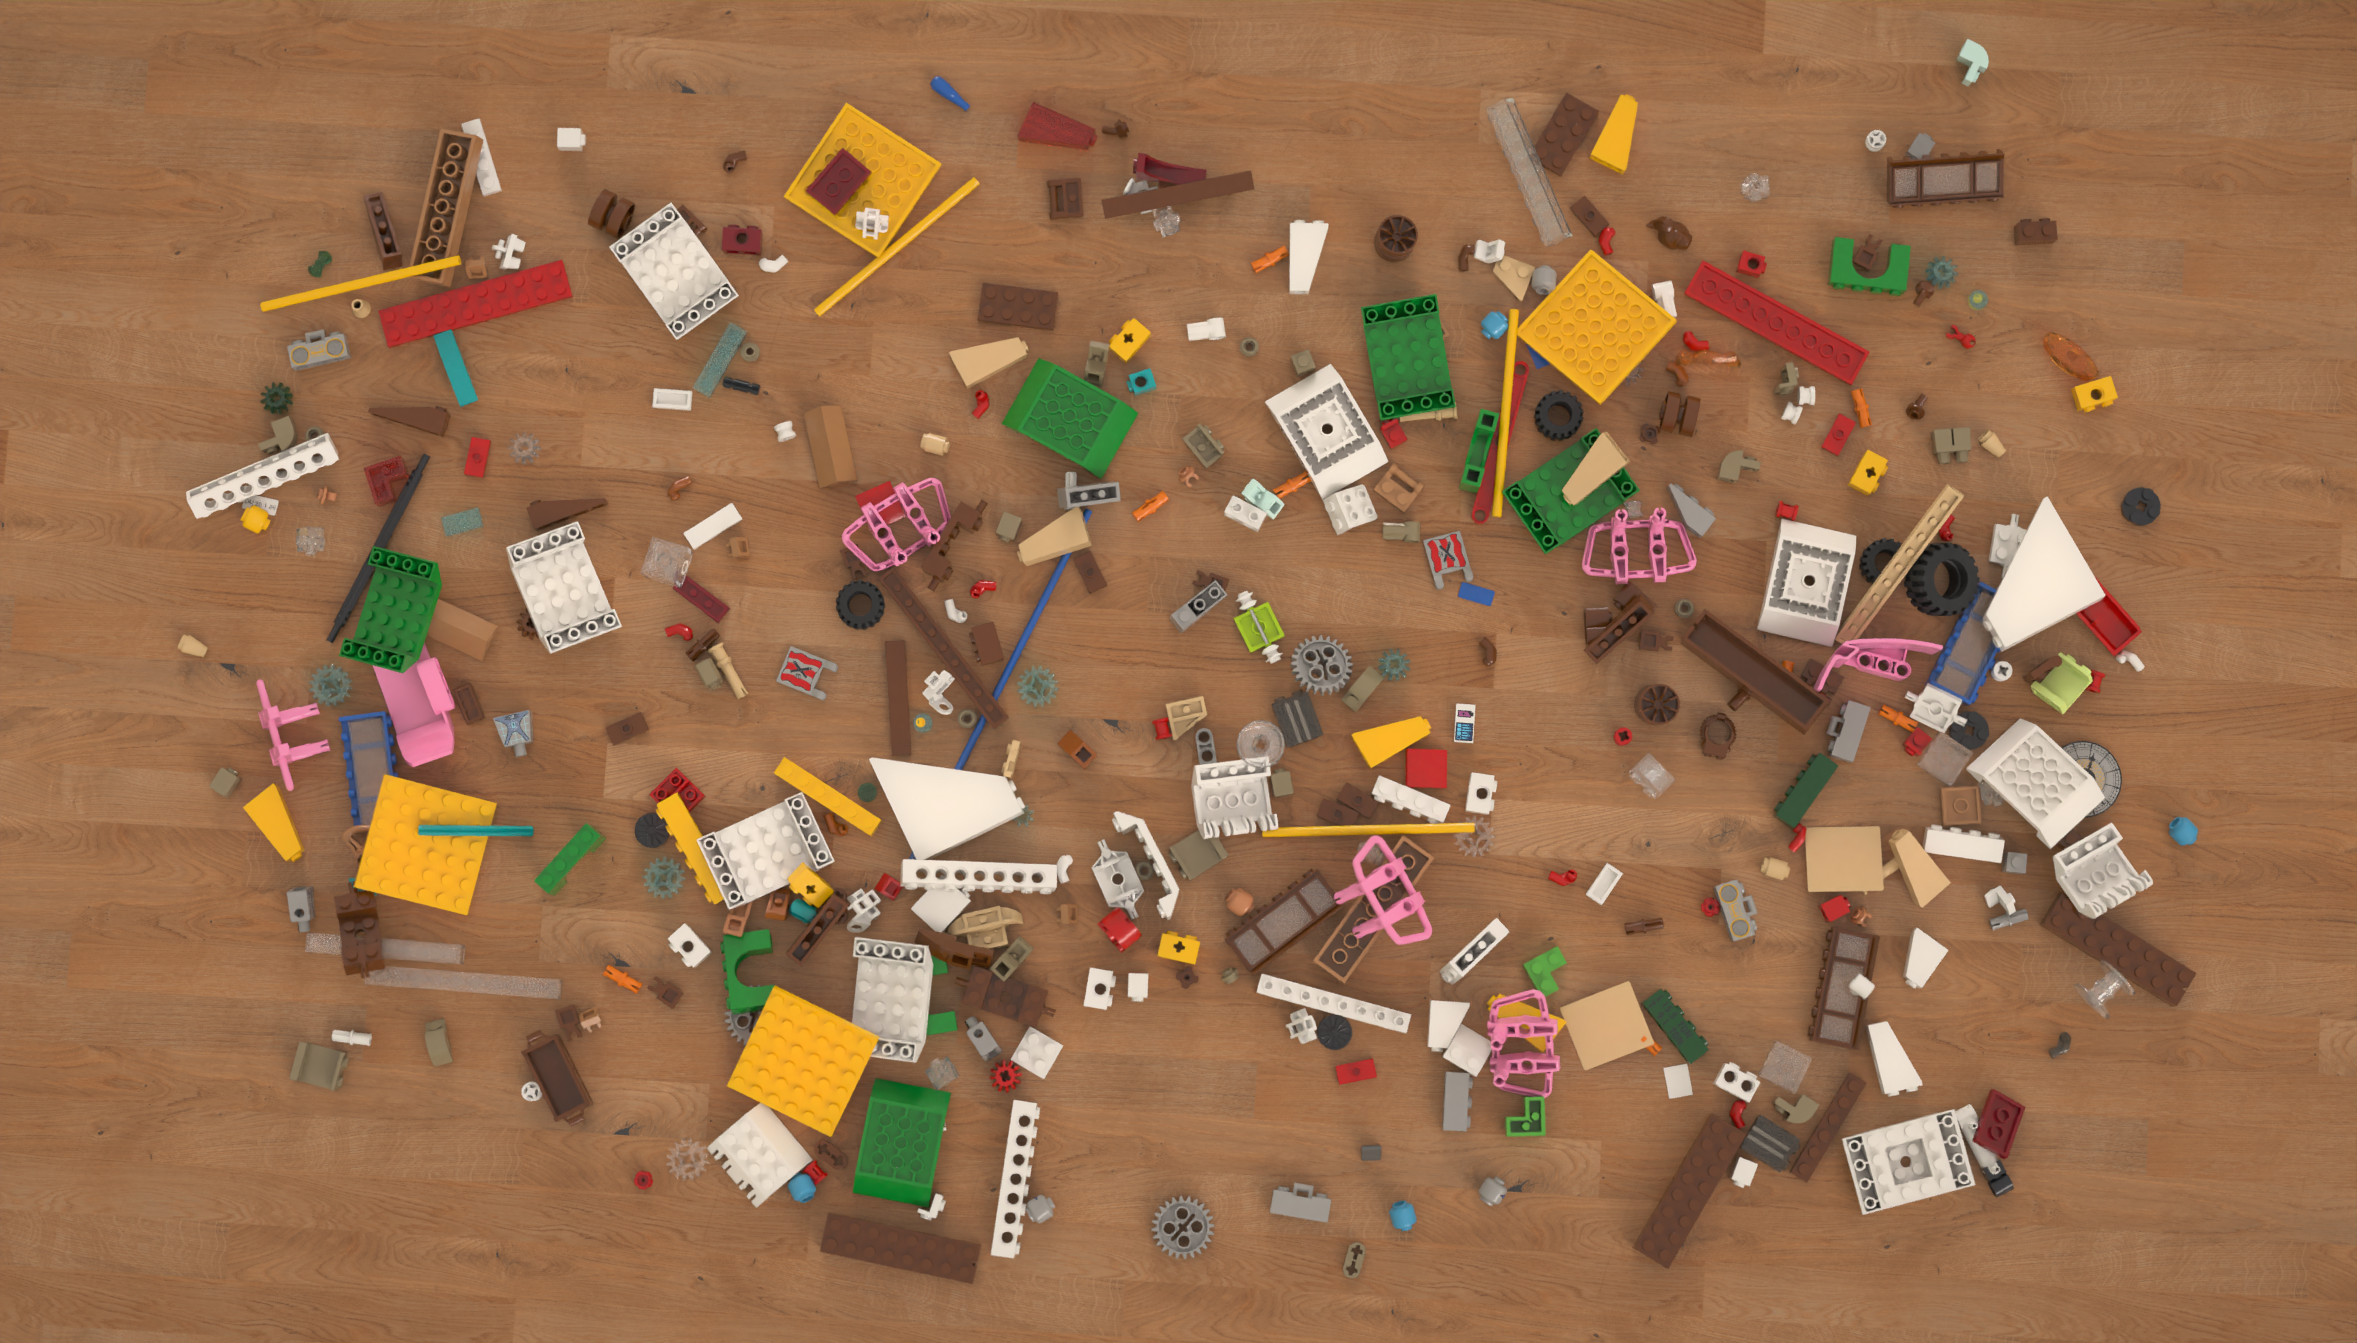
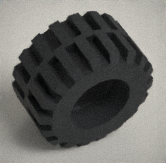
M1563 390L1558 392L1552 391L1539 401L1535 409L1534 418L1538 431L1542 432L1544 437H1550L1554 441L1555 439L1563 441V439H1568L1577 432L1583 421L1584 411L1581 409V402L1577 401L1575 395L1571 396L1570 392L1564 393ZM1558 405L1566 408L1570 415L1569 422L1563 426L1554 425L1548 418V411L1551 407Z
M1886 538L1874 541L1862 552L1863 555L1860 557L1861 564L1859 568L1862 569V576L1867 578L1866 582H1871L1873 585L1881 574L1875 566V557L1879 553H1887L1893 558L1902 543L1899 541L1896 543L1894 539L1886 540Z
M862 580L857 582L851 581L850 584L843 586L842 591H839V596L836 598V610L841 620L847 626L856 630H866L868 627L872 628L875 626L874 624L880 622V618L884 615L885 603L883 595L874 584ZM859 594L867 595L872 602L870 611L863 616L854 615L849 608L851 599Z

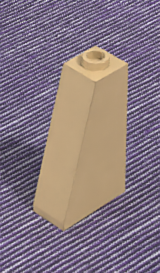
M1017 337L951 351L949 356L967 389L1027 358V351L1029 349L1025 341H1020Z
M1604 432L1598 437L1562 489L1563 497L1569 504L1572 503L1574 506L1580 503L1630 463V460L1608 432Z
M1074 507L1020 543V551H1017L1020 562L1030 566L1092 546L1082 509Z
M1899 829L1893 833L1889 844L1913 903L1923 908L1951 882L1910 831Z

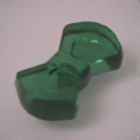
M318 252V259L315 261V264L308 267V272L311 276L321 277L324 266L332 261L329 252Z

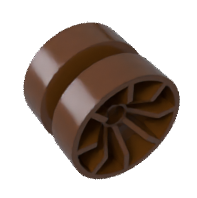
M604 189L592 207L588 225L600 231L606 226V234L620 239L632 221L635 203L625 198H621L617 203V194Z
M1389 216L1380 224L1375 235L1374 246L1376 252L1381 258L1390 262H1399L1406 259L1417 242V228L1413 221L1405 216Z
M1668 391L1660 409L1659 430L1672 433L1676 423H1678L1679 435L1692 437L1698 418L1700 398L1688 395L1684 404L1681 405V394Z
M1648 685L1642 688L1636 695L1634 708L1637 716L1643 722L1651 725H1661L1669 723L1677 716L1680 700L1677 693L1667 685Z

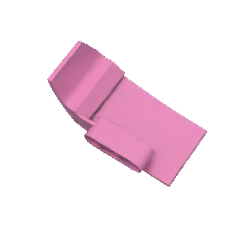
M1859 639L1845 641L1825 664L1813 689L1820 692L1831 668H1839L1843 664L1853 666L1865 673L1895 681H1903L1911 673L1910 665L1905 662L1907 650L1933 655L1942 650L1943 646L1906 639ZM1860 657H1865L1868 660L1867 666H1863L1860 663ZM1879 662L1886 664L1887 669L1885 671L1879 669ZM1897 667H1902L1905 670L1904 676L1897 673Z
M425 642L419 660L403 674L373 666L397 734L398 745L405 762L415 767L452 754L454 750V726L449 710L455 709V703L436 657L430 658Z

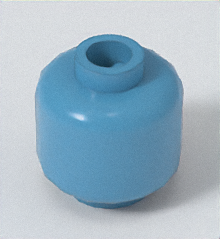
M1491 311L1481 321V327L1483 328L1481 332L1488 339L1491 337L1499 339L1508 330L1507 323L1509 320L1501 312Z
M2177 817L2170 823L2169 835L2179 845H2191L2197 840L2198 828L2187 817Z
M796 1173L788 1183V1189L795 1201L805 1203L814 1198L816 1187L808 1174Z
M1404 1200L1394 1203L1389 1210L1392 1225L1396 1229H1401L1402 1231L1410 1230L1417 1221L1413 1205Z

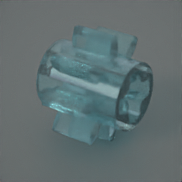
M1028 804L1025 806V808H1022L1024 813L1028 812V816H1026L1025 821H1023L1021 818L1018 819V817L1012 819V821H1019L1018 827H1020L1022 823H1025V826L1028 827L1027 822L1029 820L1034 821V819L1031 818V814H1033L1035 811L1029 812Z

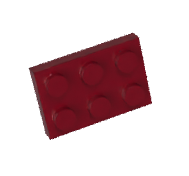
M842 148L806 189V192L836 216L872 172Z
M1995 1089L1990 1090L1972 1141L2002 1159L2008 1158L2025 1106Z

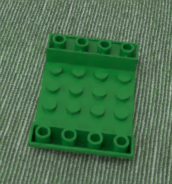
M1432 294L1361 307L1363 328L1380 420L1456 407L1441 329L1437 295Z
M1038 358L1005 416L1002 425L1016 433H1022L1080 465L1090 474L1102 479L1135 421L1138 412L1118 398L1058 365Z
M1597 428L1520 481H1516L1502 491L1545 555L1570 540L1640 491L1623 467L1577 505L1573 506L1572 503L1569 504L1564 499L1562 489L1601 435Z
M373 546L368 565L376 567L354 638L352 640L344 637L339 656L403 674L420 658L442 588L439 566L437 562Z
M875 1078L855 1171L853 1193L929 1208L951 1092Z

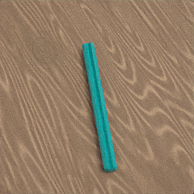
M418 826V835L533 836L534 833L533 826Z

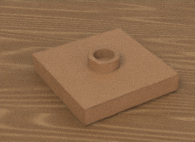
M1979 785L1940 788L1942 826L1982 824Z

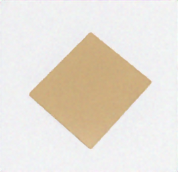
M1879 826L1806 827L1805 845L1809 892L1884 890Z
M1629 981L1560 1008L1584 1070L1594 1068L1654 1044ZM1645 1036L1647 1039L1642 1042L1641 1039Z

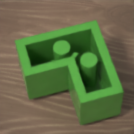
M1556 946L1524 963L1522 966L1535 990L1542 992L1546 997L1559 990L1550 972L1567 962L1559 947Z
M1544 1096L1523 1097L1524 1116L1504 1117L1505 1136L1507 1137L1546 1136Z

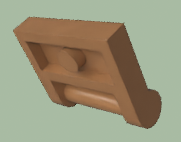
M1393 463L1373 491L1405 513L1425 485L1421 482H1416L1400 470L1397 464ZM1393 474L1412 487L1414 489L1412 494L1393 481L1391 476Z

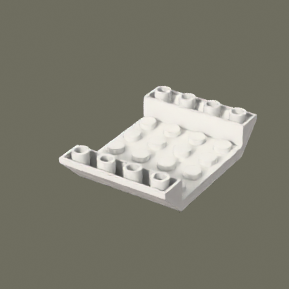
M669 203L609 247L665 322L676 340L739 296L672 203Z
M578 521L506 547L512 574L540 641L550 654L622 627L615 609L611 610L584 546L585 537Z
M2021 718L1966 768L1979 782L1984 779L2038 830L2036 836L2049 849L2056 845L2105 798L2094 778L2036 724Z
M803 792L716 833L712 832L696 839L729 910L745 905L789 885L790 883L787 878L802 862L814 872L835 862Z
M855 937L853 957H859L852 1023L879 1036L870 1057L915 1063L926 1041L933 962L929 947Z

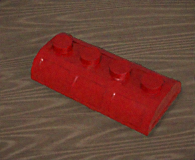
M2096 578L2105 597L2076 614L2114 657L2142 631L2138 624Z

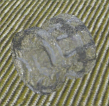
M1627 501L1623 503L1628 513L1627 519L1643 517L1641 512L1642 501Z

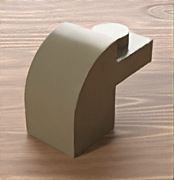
M1096 341L1090 342L1084 373V380L1088 383L1102 386L1110 344Z
M286 416L271 422L276 437L258 443L260 450L267 454L277 452L278 448L283 452L294 447L298 434L293 419L290 416Z
M1742 450L1733 451L1720 463L1717 480L1736 483L1739 478L1740 469L1758 472L1761 462L1756 461L1757 458L1746 456L1745 459L1742 458Z
M1369 666L1341 700L1356 712L1378 687L1384 677Z
M1019 936L1007 951L999 957L990 970L1005 982L1034 948Z
M445 1019L425 1023V1040L433 1065L439 1066L453 1062L452 1047L447 1038Z
M1800 1094L1793 1106L1780 1097H1775L1772 1102L1775 1105V1110L1783 1115L1788 1113L1784 1121L1796 1124L1808 1121L1819 1107V1104L1804 1094Z

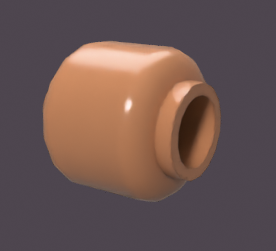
M1233 888L1225 898L1227 909L1237 916H1243L1245 913L1248 915L1254 908L1252 904L1253 896L1242 888H1237L1236 890Z

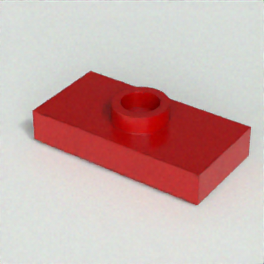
M1839 413L1821 448L1838 457L1856 422Z
M471 437L464 475L484 478L491 445L490 440Z
M1373 1058L1335 1066L1339 1085L1377 1077Z

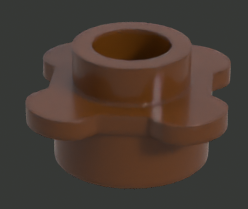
M1647 423L1642 426V434L1639 436L1640 441H1647L1652 445L1658 442L1657 436L1660 433L1659 427L1649 426Z
M1186 966L1185 970L1176 973V979L1180 980L1184 989H1188L1189 985L1197 983L1199 980L1190 966Z

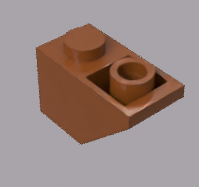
M1071 730L1057 743L1083 770L1098 757Z

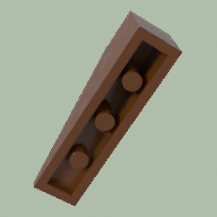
M383 193L365 195L364 201L383 270L402 267V253Z
M436 406L435 409L431 407L369 408L368 410L371 415L444 437L451 417L446 412L447 409Z
M605 498L543 502L537 500L530 503V506L526 509L533 528L536 531H540L609 504Z
M1640 594L1584 649V652L1598 664L1654 614L1653 606Z
M833 893L786 951V956L802 967L849 905Z

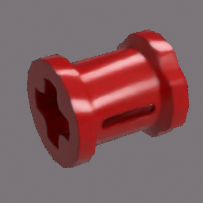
M1779 500L1775 517L1779 518V516L1795 521L1799 506L1796 504L1794 506L1784 504L1783 501Z
M2090 670L2093 681L2085 690L2100 693L2101 690L2099 688L2102 678H2105V674Z
M1169 718L1152 721L1156 729V740L1173 737L1168 727Z
M1625 727L1618 729L1613 736L1615 743L1619 746L1627 745L1633 737L1631 730ZM1623 732H1625V737L1627 739L1621 741V737L1618 734H1622Z
M816 1160L803 1170L804 1173L811 1177L815 1186L828 1176L827 1172L824 1173L817 1165L818 1162Z

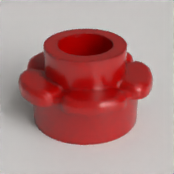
M1706 898L1704 903L1701 904V910L1706 916L1712 917L1719 913L1720 904L1716 899Z
M639 1171L634 1178V1184L641 1190L651 1187L653 1184L651 1173Z

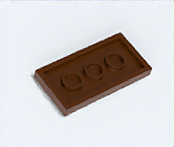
M1566 92L1528 159L1561 177L1599 111Z
M983 283L978 321L1053 331L1058 292Z

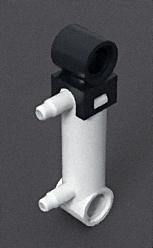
M1968 1104L1956 1110L1959 1128L1962 1130L1981 1167L1980 1170L1985 1180H1987L1993 1195L1998 1198L2013 1190V1183L2007 1175L2001 1160H1998L1997 1156L1972 1141L1979 1122L1973 1107Z

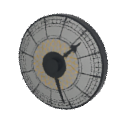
M2077 741L2062 746L2061 748L2094 778L2105 797L2084 818L2094 817L2108 810L2118 798L2122 785L2121 770L2114 756L2106 748L2089 741Z

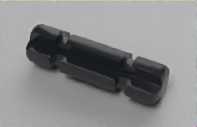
M725 377L723 380V387L730 389L732 387L733 390L750 392L754 395H758L760 392L759 384H750V382L738 379L733 380L730 377Z

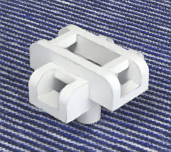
M865 208L864 212L857 211L855 227L856 229L863 230V238L872 236L877 240L879 232H887L889 216L880 215L879 209Z
M1306 1008L1290 1014L1292 1023L1287 1024L1286 1028L1290 1030L1291 1039L1298 1037L1301 1044L1317 1039L1314 1032L1317 1029L1315 1020L1312 1015L1308 1016Z

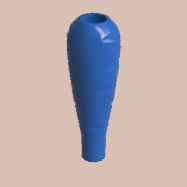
M939 76L933 78L930 82V87L936 93L960 106L965 111L969 109L970 105L962 99L946 80Z

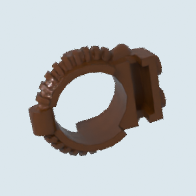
M1718 712L1717 715L1714 714L1709 716V718L1707 717L1704 723H1702L1700 727L1701 739H1703L1701 746L1703 747L1702 754L1705 757L1711 758V756H1715L1716 759L1723 760V758H1726V754L1731 751L1730 745L1732 746V743L1735 742L1737 731L1732 720L1726 718V714ZM1716 720L1724 721L1730 731L1728 740L1718 745L1713 743L1708 737V725Z

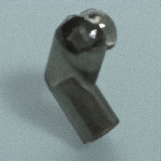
M2062 1032L2059 1035L2057 1046L2048 1050L2052 1059L2068 1052L2071 1044L2069 1033Z

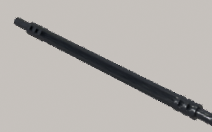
M423 454L416 469L412 470L373 546L385 549L423 476L422 472L430 456ZM372 549L334 620L335 624L326 639L331 643H334L341 627L345 626L375 568L368 565Z

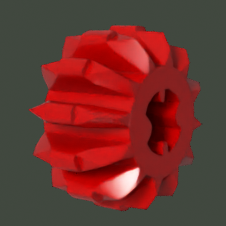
M1002 1060L1003 1067H1000L999 1063L996 1062L995 1066L998 1070L990 1069V1072L996 1073V1076H990L989 1080L996 1079L997 1081L992 1084V1087L1000 1084L998 1091L1001 1092L1003 1086H1005V1091L1008 1093L1009 1085L1015 1090L1016 1086L1013 1082L1021 1083L1015 1077L1022 1076V1073L1015 1074L1014 1071L1018 1070L1019 1066L1017 1065L1012 1069L1013 1061H1010L1008 1067H1006V1061ZM1009 1071L1008 1075L1011 1076V1079L1009 1081L1006 1079V1082H1003V1077L1000 1074Z

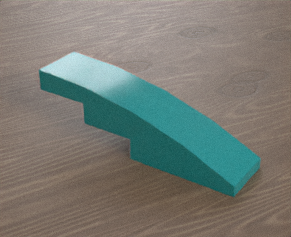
M452 329L434 335L437 348L460 407L477 401L476 391Z

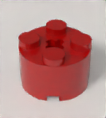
M1119 907L1097 923L1100 929L1106 933L1107 938L1121 953L1142 936L1136 926Z

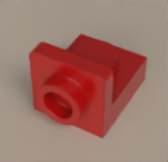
M1397 418L1385 420L1381 423L1383 426L1380 427V432L1390 449L1408 440Z
M1916 727L1902 744L1905 747L1904 751L1912 757L1914 755L1918 757L1932 738L1919 727Z

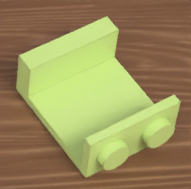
M2060 652L2058 656L2061 657L2062 664L2059 667H2055L2041 683L2035 681L2031 685L2033 694L2061 714H2064L2093 679L2090 674L2091 671L2086 666H2079L2069 654L2065 656Z

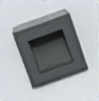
M1380 1145L1361 1147V1160L1379 1161L1381 1159Z

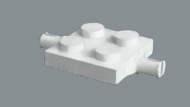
M2011 514L2010 525L1994 524L1988 562L1997 563L2003 567L2001 578L2004 577L2026 532V529L2018 526L2020 516L2018 514Z
M1927 683L1923 692L1919 695L1907 691L1904 697L1914 702V708L1910 713L1911 718L1945 734L1948 726L1953 722L1963 727L1967 722V719L1957 715L1962 699Z

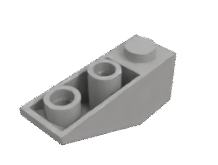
M1670 483L1667 490L1684 527L1698 538H1701L1715 521L1714 513L1706 507L1703 509L1698 505L1699 501L1693 496L1688 497L1683 493L1684 490L1679 485H1672Z
M1215 580L1174 612L1169 620L1182 634L1223 600L1227 593Z

